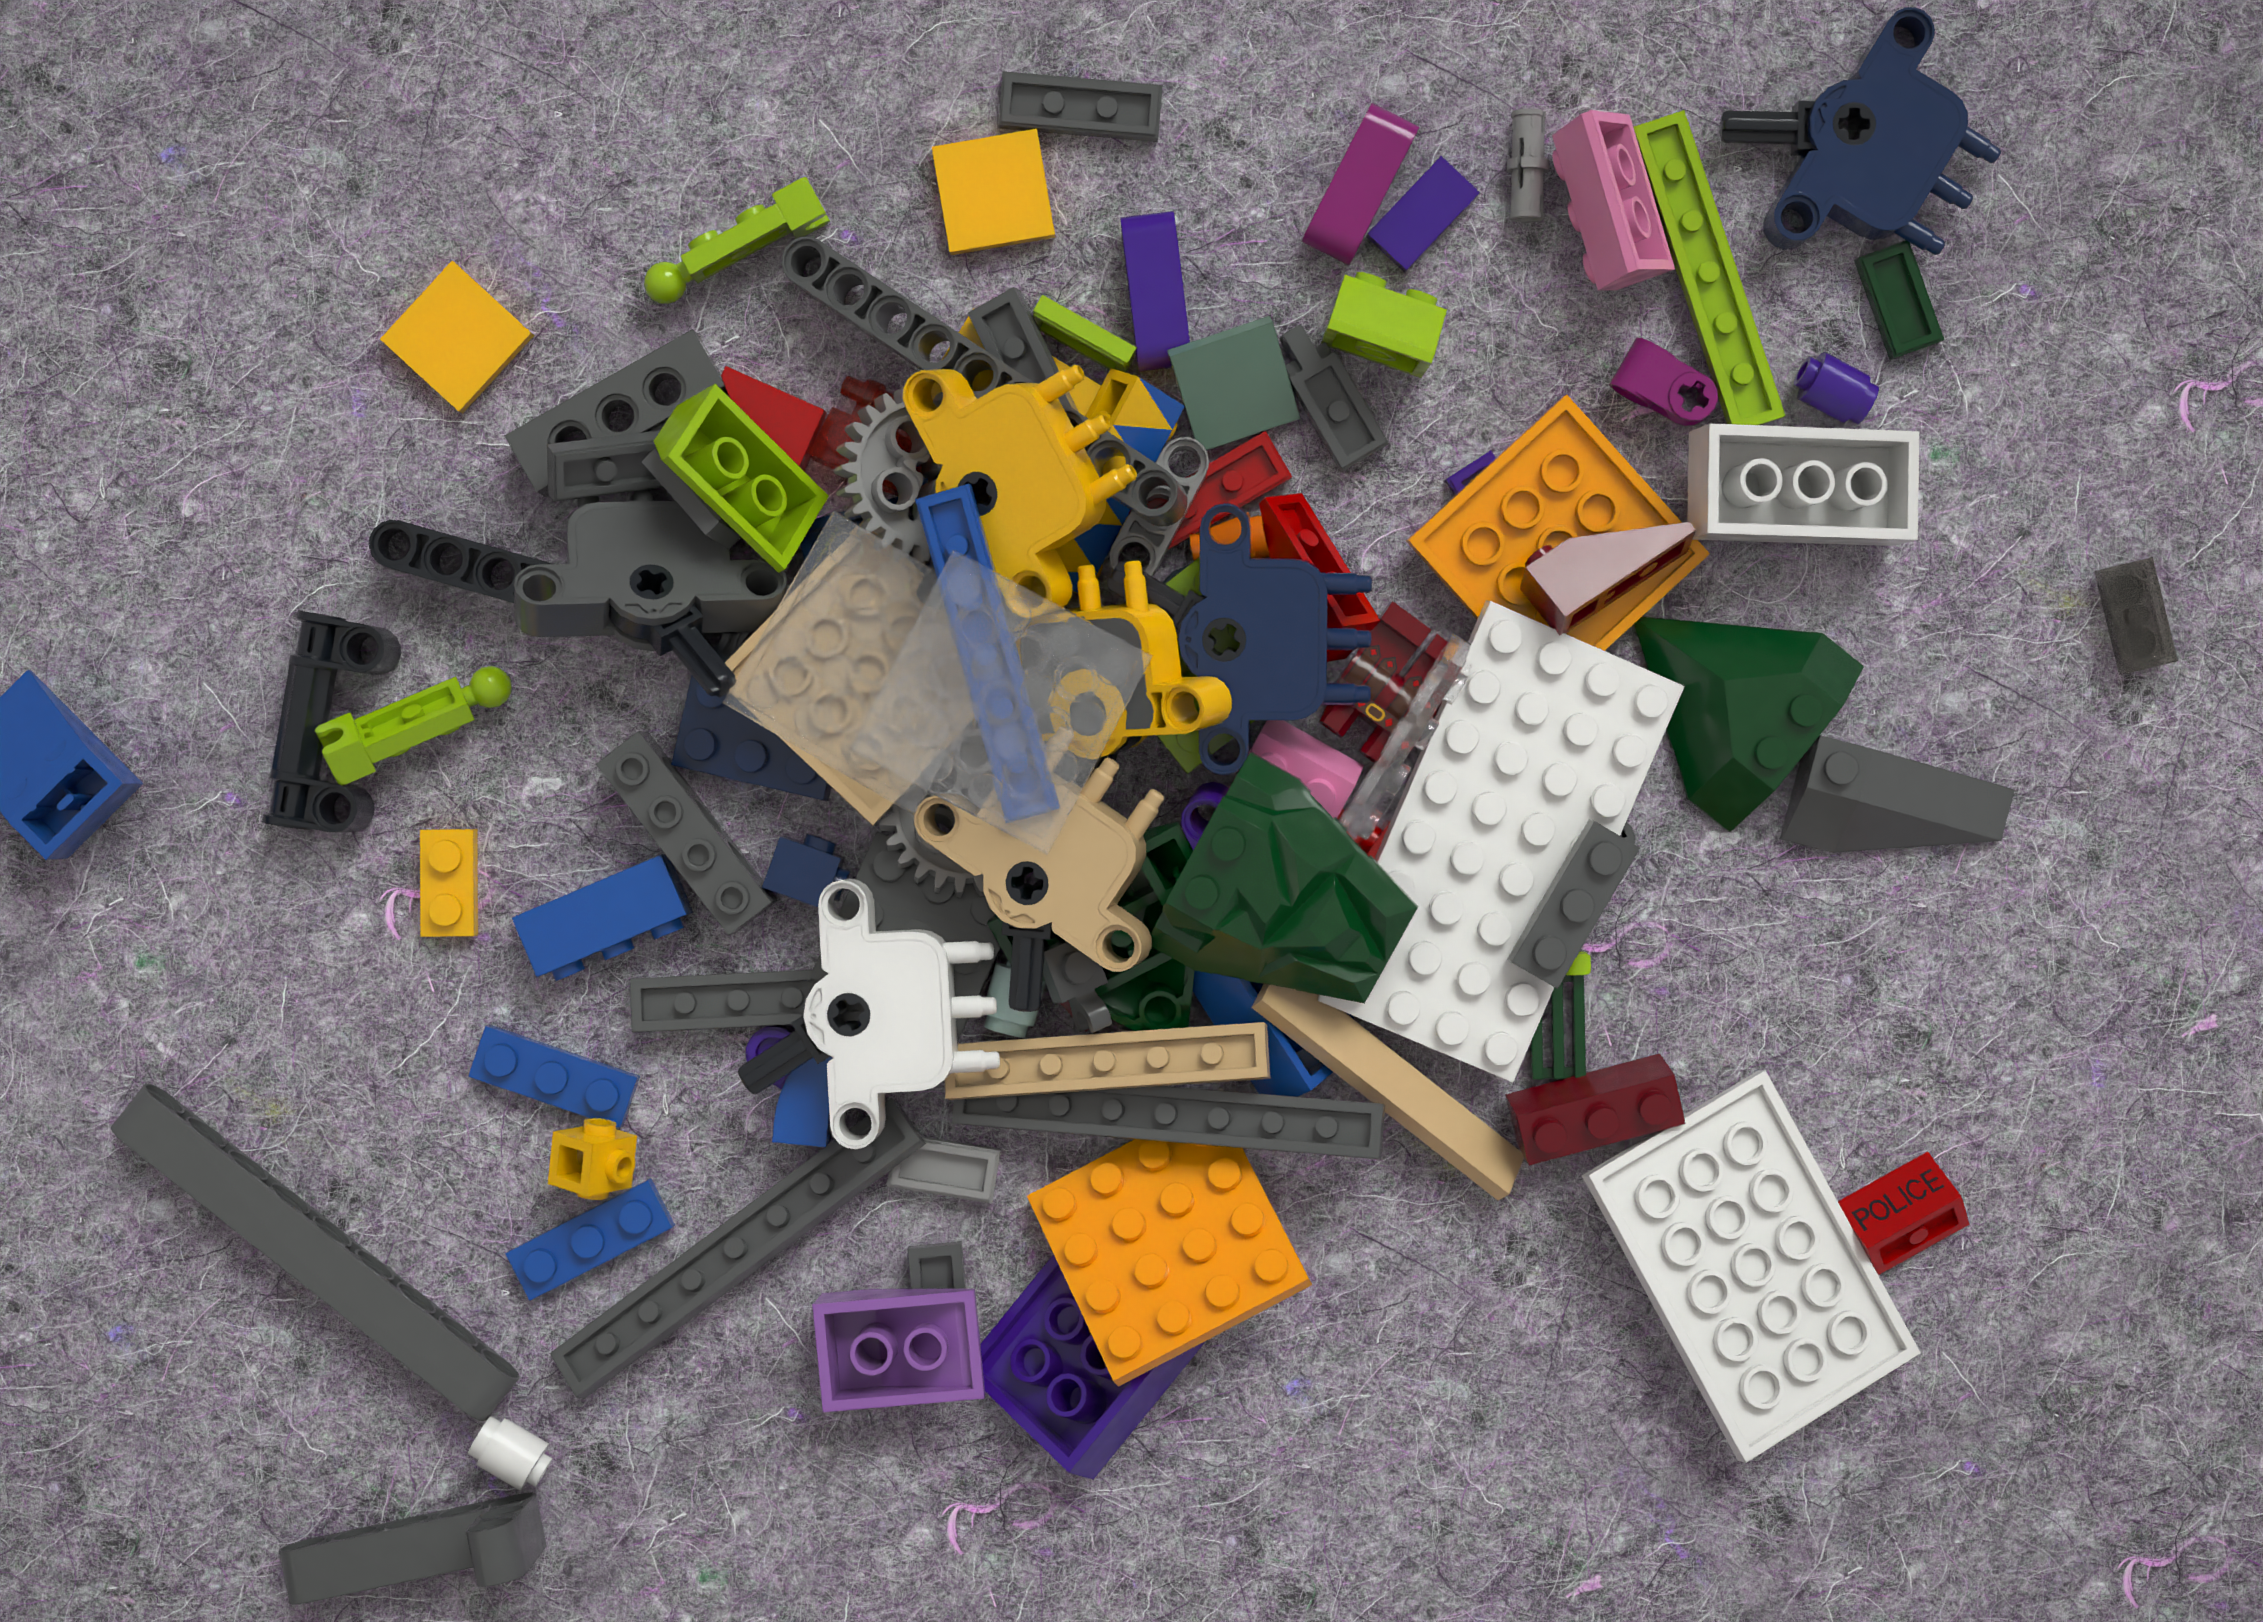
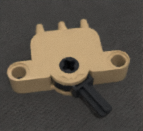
M1065 726L1060 727L1045 745L1061 808L1006 823L997 787H995L982 808L958 793H943L924 799L918 805L914 814V825L917 833L927 843L972 875L983 874V892L989 908L1003 921L1002 935L1013 936L1008 1004L1011 1009L1022 1012L1038 1011L1041 1007L1045 939L1050 940L1058 935L1100 966L1112 972H1122L1138 965L1149 955L1152 947V937L1148 928L1117 904L1142 868L1146 858V842L1143 835L1158 814V809L1164 801V796L1155 789L1149 790L1145 798L1139 801L1127 819L1101 801L1119 769V764L1113 759L1105 758L1099 768L1093 771L1083 788L1062 774L1056 768L1069 750L1068 746L1074 738V733ZM940 804L947 805L955 816L954 827L949 833L941 831L935 822V812ZM1033 872L1035 878L1043 879V887L1033 891L1031 884L1024 883V875ZM1116 930H1122L1132 937L1134 952L1130 958H1122L1113 951L1111 937Z

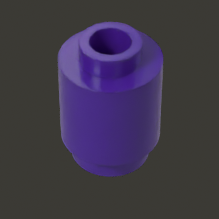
M1822 352L1816 359L1809 356L1801 365L1794 379V385L1799 387L1798 400L1842 423L1848 420L1855 424L1861 423L1871 410L1879 392V386L1870 382V375L1827 352Z

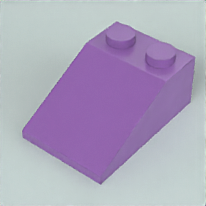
M865 1289L822 1293L812 1304L823 1412L985 1399L975 1289Z

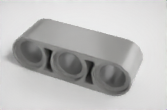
M1180 437L1170 441L1156 464L1167 470L1184 488L1187 495V509L1184 516L1175 524L1158 527L1131 511L1111 549L1110 563L1112 571L1118 564L1119 555L1123 549L1136 545L1145 549L1150 557L1149 566L1144 572L1152 577L1156 573L1207 474L1209 466L1208 453L1204 445L1196 439ZM1186 450L1197 456L1200 468L1195 475L1181 478L1172 473L1169 468V460L1178 451ZM1165 485L1153 488L1148 494L1147 503L1154 498L1169 500L1170 487Z

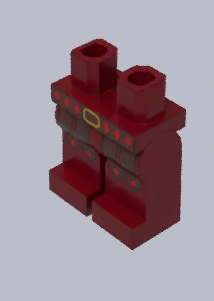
M1393 601L1386 606L1379 617L1381 621L1371 631V646L1369 648H1358L1335 681V683H1354L1356 685L1369 686L1371 688V701L1368 703H1356L1355 705H1326L1318 721L1340 738L1346 734L1357 717L1372 726L1374 730L1358 751L1380 768L1397 755L1400 749L1410 748L1422 730L1440 708L1463 654L1459 649L1436 634L1430 638L1403 677L1400 676V671L1426 639L1431 629Z

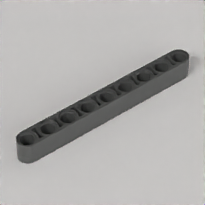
M810 236L799 237L792 240L785 247L781 266L785 275L807 295L918 369L955 370L965 377L972 391L974 378L984 370H993L991 384L982 391H973L977 399L993 389L1006 384L1034 383L818 239ZM821 257L819 270L812 276L804 277L806 264L814 258ZM864 285L862 298L855 304L845 305L847 293L855 286ZM906 313L907 321L905 326L899 332L888 334L887 328L890 320L897 314ZM949 341L950 350L948 355L939 362H930L932 348L940 342ZM1059 399L1073 427L1088 419ZM1108 431L1100 435L1098 440L1084 447L1099 477L1103 476L1105 463L1115 456L1125 457L1126 464L1132 465L1136 470V480L1127 484L1125 489L1111 496V498L1147 522L1158 527L1175 524L1184 516L1187 509L1186 492L1167 470ZM1158 486H1169L1171 493L1168 502L1161 508L1149 509L1147 507L1149 492Z
M145 1083L111 1126L112 1132L125 1145L469 1416L480 1421H486L519 1380L518 1372L508 1361L164 1090L155 1085Z

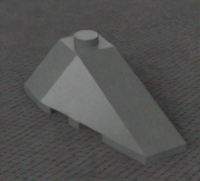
M1820 735L1800 759L1780 839L1831 853L2002 841L2015 789Z

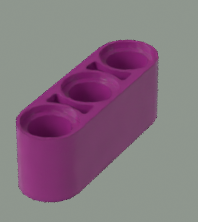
M1371 103L1301 242L1349 266L1420 127Z

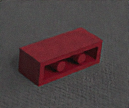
M1660 1053L1587 1072L1585 1076L1578 1078L1572 1076L1505 1094L1516 1142L1529 1166L1686 1124L1675 1074Z

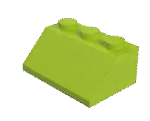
M716 384L677 405L653 441L661 460L778 573L786 569L829 497Z

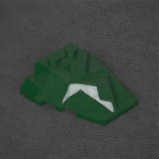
M1251 752L1236 775L1227 794L1218 804L1162 909L1163 912L1151 933L1152 947L1194 971L1239 978L1246 981L1275 985L1365 1004L1419 906L1371 855L1368 856L1346 832L1347 829L1336 817L1333 818L1310 794L1312 791L1300 778Z

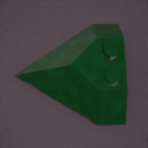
M1641 617L1633 624L1635 635L1639 638L1647 664L1645 666L1646 669L1685 686L1666 728V734L1670 747L1674 750L1681 772V782L1686 798L1727 832L1734 830L1778 788L1841 710L1864 668L1861 663L1825 634L1818 632Z
M1179 821L1146 830L1143 835L1146 842L1145 861L1141 870L1117 904L1140 920L1148 928L1150 935L1163 912L1162 909L1193 852ZM1043 879L1032 885L1033 891L1043 887ZM994 915L988 920L987 924L1011 965L1013 936L1002 935L1003 921L997 915ZM1116 930L1111 937L1112 949L1118 956L1130 958L1134 952L1133 939L1128 933ZM1058 935L1050 940L1045 939V947L1064 939ZM1151 947L1149 955L1141 963L1128 970L1112 972L1103 968L1108 983L1095 988V991L1105 1003L1112 1020L1133 1031L1187 1028L1189 1026L1194 981L1193 969Z

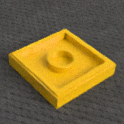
M1037 129L932 146L950 255L1056 238Z
M452 260L380 340L458 412L463 414L535 335Z

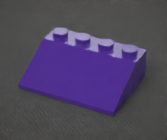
M1053 1254L980 1344L985 1392L1068 1473L1094 1480L1205 1342L1118 1387L1106 1367Z

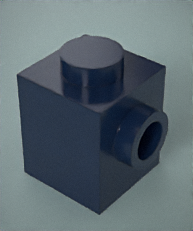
M806 833L804 842L787 836H780L762 888L818 907L819 897L824 888L832 882L848 879L850 871L842 869L846 857L834 853L836 843ZM845 888L837 892L834 900L840 901Z

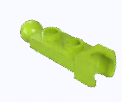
M802 177L774 192L772 197L776 204L766 209L763 204H759L745 210L735 218L737 225L718 235L716 230H711L693 239L688 244L690 251L680 256L682 262L674 264L663 261L654 264L648 269L644 279V287L648 296L660 304L676 302L685 292L686 283L695 280L698 284L791 232L797 239L805 237L828 224L830 220L807 177Z
M494 666L483 667L473 674L469 685L461 688L455 676L355 720L350 712L319 725L315 729L324 747L322 750L323 756L339 785L351 783L374 773L376 769L373 763L387 757L402 755L415 745L439 735L451 734L462 725L475 720L470 707L477 704L489 709L501 706L508 700L511 694V679L501 668Z

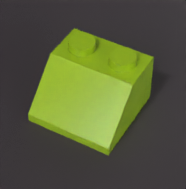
M1356 272L1355 278L1344 275L1320 344L1325 342L1328 347L1422 378L1432 364L1447 309L1436 306L1438 299L1422 291L1407 289L1406 295L1386 289L1387 281L1369 273Z

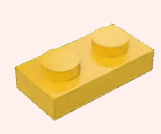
M478 829L420 830V937L478 936Z

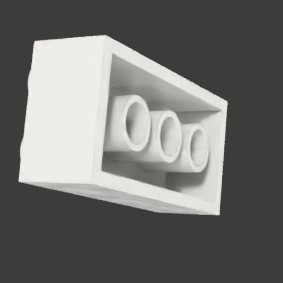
M1707 424L1689 432L1687 522H1690L1696 529L1693 540L1895 546L1918 540L1919 431Z

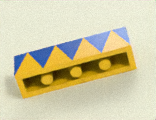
M1110 368L1085 417L1092 420L1100 414L1107 416L1111 423L1110 430H1108L1109 433L1153 462H1156L1165 443L1174 435L1177 428V420L1185 406L1142 378ZM1115 456L1109 459L1103 467V475L1113 469H1119L1126 465L1125 457ZM1111 497L1106 499L1105 512L1095 526L1056 549L1070 576L1073 585L1072 592L1078 594V567L1092 564L1095 567L1096 578H1099L1103 562L1130 512L1128 508Z

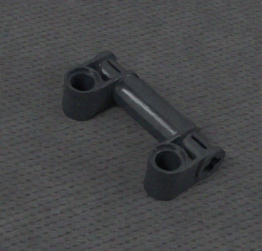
M298 610L296 618L301 621L296 654L290 655L289 659L290 664L272 769L270 771V778L274 780L269 813L263 814L262 822L303 830L358 832L365 829L372 821L374 815L372 797L364 788L350 784L339 785L337 782L320 779L322 750L324 747L315 729L329 721L338 669L370 675H384L397 666L401 657V645L398 638L391 631L384 628L348 622L345 618ZM372 636L377 642L378 652L370 663H366L361 656V647L363 642ZM341 795H344L351 805L349 817L344 822H340L334 813L336 800Z

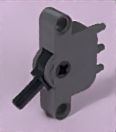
M651 489L634 491L631 502H600L599 496L579 498L578 509L574 511L568 520L567 564L532 565L518 573L514 582V618L519 629L530 636L614 635L620 642L634 649L656 651L660 656L673 651L706 693L720 698L726 695L729 689L735 685L736 678L734 673L702 636V633L755 632L784 602L787 578L784 571L778 573L766 560H730L729 549L706 536L676 501H654Z

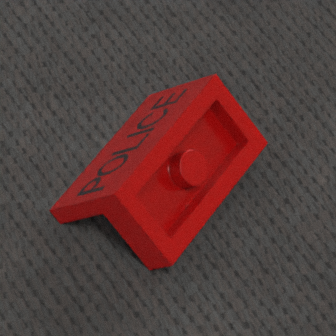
M1928 1151L1838 1201L1878 1275L1970 1225L1962 1196Z

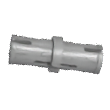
M1529 108L1518 109L1511 112L1512 158L1506 161V172L1511 174V213L1509 214V220L1527 223L1539 222L1544 220V174L1549 172V159L1544 158L1546 111Z

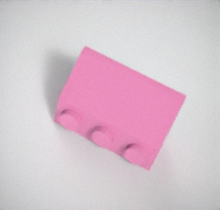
M1589 110L1580 114L1552 135L1556 147L1552 154L1554 167L1558 176L1563 181H1566L1571 201L1568 203L1569 218L1575 230L1581 232L1586 253L1583 255L1584 269L1589 280L1596 284L1597 290H1619L1675 270L1630 115Z

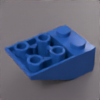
M28 669L0 697V812L10 825L45 860L68 859L144 783Z

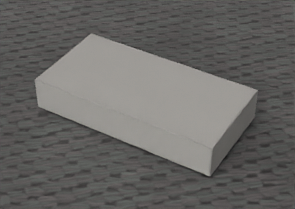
M921 1136L926 1144L889 1171L887 1187L992 1203L1001 1149Z

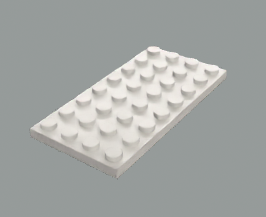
M1485 601L1375 856V860L1419 907L1365 1004L1319 995L1318 1001L1510 1082H1514L1554 987L1510 962L1507 958L1588 820H1594L1619 836L1621 835L1685 686L1565 633L1559 636L1556 629L1492 601Z

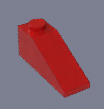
M1302 493L1263 498L1259 503L1270 558L1306 560L1315 565L1321 573H1351ZM1357 593L1356 595H1327V628H1355L1356 630H1369L1371 632L1381 621L1364 593ZM1327 650V662L1346 659L1353 650Z

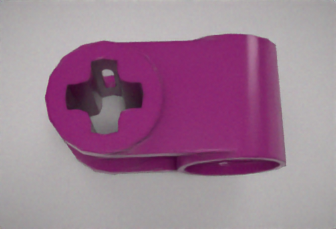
M1640 337L1634 340L1609 383V386L1626 399L1642 407L1649 408L1675 424L1684 427L1694 426L1702 422L1715 409L1718 400L1717 388L1708 376L1679 361L1662 347ZM1690 388H1694L1699 392L1696 401L1703 406H1695L1689 412L1681 407L1684 398L1678 392L1685 394Z

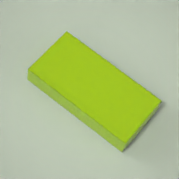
M1044 295L1040 297L1032 316L1041 332L1109 370L1113 368L1125 373L1128 371L1134 360L1137 347Z

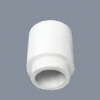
M492 1416L485 1422L468 1451L469 1455L478 1460L476 1464L478 1467L519 1491L523 1489L527 1482L536 1487L553 1459L544 1454L549 1443L506 1418L500 1422Z

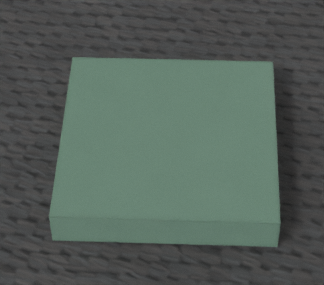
M1270 316L1167 350L1193 438L1204 445L1206 450L1301 419L1275 327Z

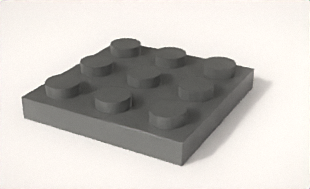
M877 831L855 877V880L866 884L872 892L876 931L922 929L936 933L945 942L977 941L979 943H992L994 946L993 959L980 960L978 963L953 964L955 997L980 995L1001 949L987 924L988 920L996 914L989 908L985 895L979 897L973 883L965 885L961 898L956 897L954 883L948 881L939 893H935V877L930 874L917 884L914 882L918 866L913 863L906 868L900 869L898 867V860L904 852L903 848L887 851L886 841L890 837ZM849 890L838 915L844 919H852L859 911L860 902L855 892ZM821 952L809 976L810 979L816 982L828 975L821 968ZM956 1018L957 1044L969 1018Z

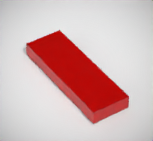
M1266 431L1209 463L1206 477L1167 551L1189 539L1190 535L1199 533L1203 516L1215 505L1229 503L1242 508L1292 479L1291 473ZM1196 472L1190 474L1189 476H1187V477H1185V478H1188V477H1191V476L1195 475ZM1154 498L1147 503V507L1149 509H1158L1163 507L1168 500ZM1221 512L1217 514L1211 521V525L1232 513Z

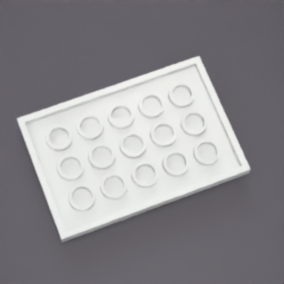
M1766 1070L1756 1071L1684 1114L1686 1124L1654 1132L1582 1175L1738 1461L1745 1463L1921 1353Z

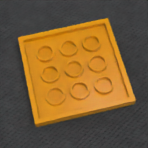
M1566 394L1411 535L1406 542L1476 619H1478L1485 601H1492L1549 626L1520 590L1525 562L1534 552L1546 545H1551L1552 548H1555L1569 538L1682 522ZM1692 540L1686 554L1566 634L1605 651L1710 553L1698 540Z
M1134 1139L1027 1195L1106 1367L1118 1387L1312 1286L1243 1148Z

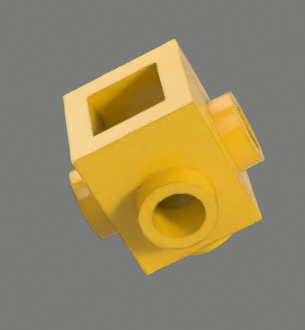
M600 1118L585 1119L581 1127L553 1131L547 1184L574 1192L578 1197L589 1200L607 1199L609 1192L632 1188L637 1135L617 1130L616 1122Z

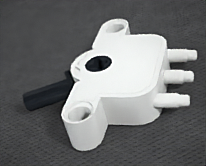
M845 879L832 882L824 888L819 897L821 968L828 975L813 986L806 998L804 1015L791 1023L795 1031L740 1066L738 1074L748 1091L752 1094H758L812 1058L819 1064L830 1056L833 1057L827 1063L830 1128L833 1137L839 1144L846 1148L859 1149L873 1142L885 1127V1093L923 1091L936 1087L951 1073L984 1072L986 1069H997L1000 1067V1056L996 1051H958L956 1018H975L982 1015L995 1014L997 1012V1001L994 997H981L980 995L955 997L953 964L978 963L980 960H991L994 958L993 944L990 942L979 943L977 941L945 942L936 933L922 929L876 931L872 892L866 884L859 880ZM842 888L850 889L859 898V911L852 919L842 918L834 909V897ZM844 1000L850 1005L859 1002L863 1006L864 1012L858 1016L862 1024L861 1026L854 1020L848 1023L842 1020L840 1014L846 1010ZM861 1108L868 1113L872 1122L869 1134L861 1136L849 1131L845 1123L848 1109Z

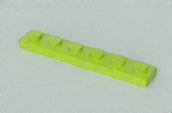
M1685 110L1634 126L1633 128L1670 254L1712 380L1717 388L1718 399L1726 423L1763 425L1785 417L1786 415Z

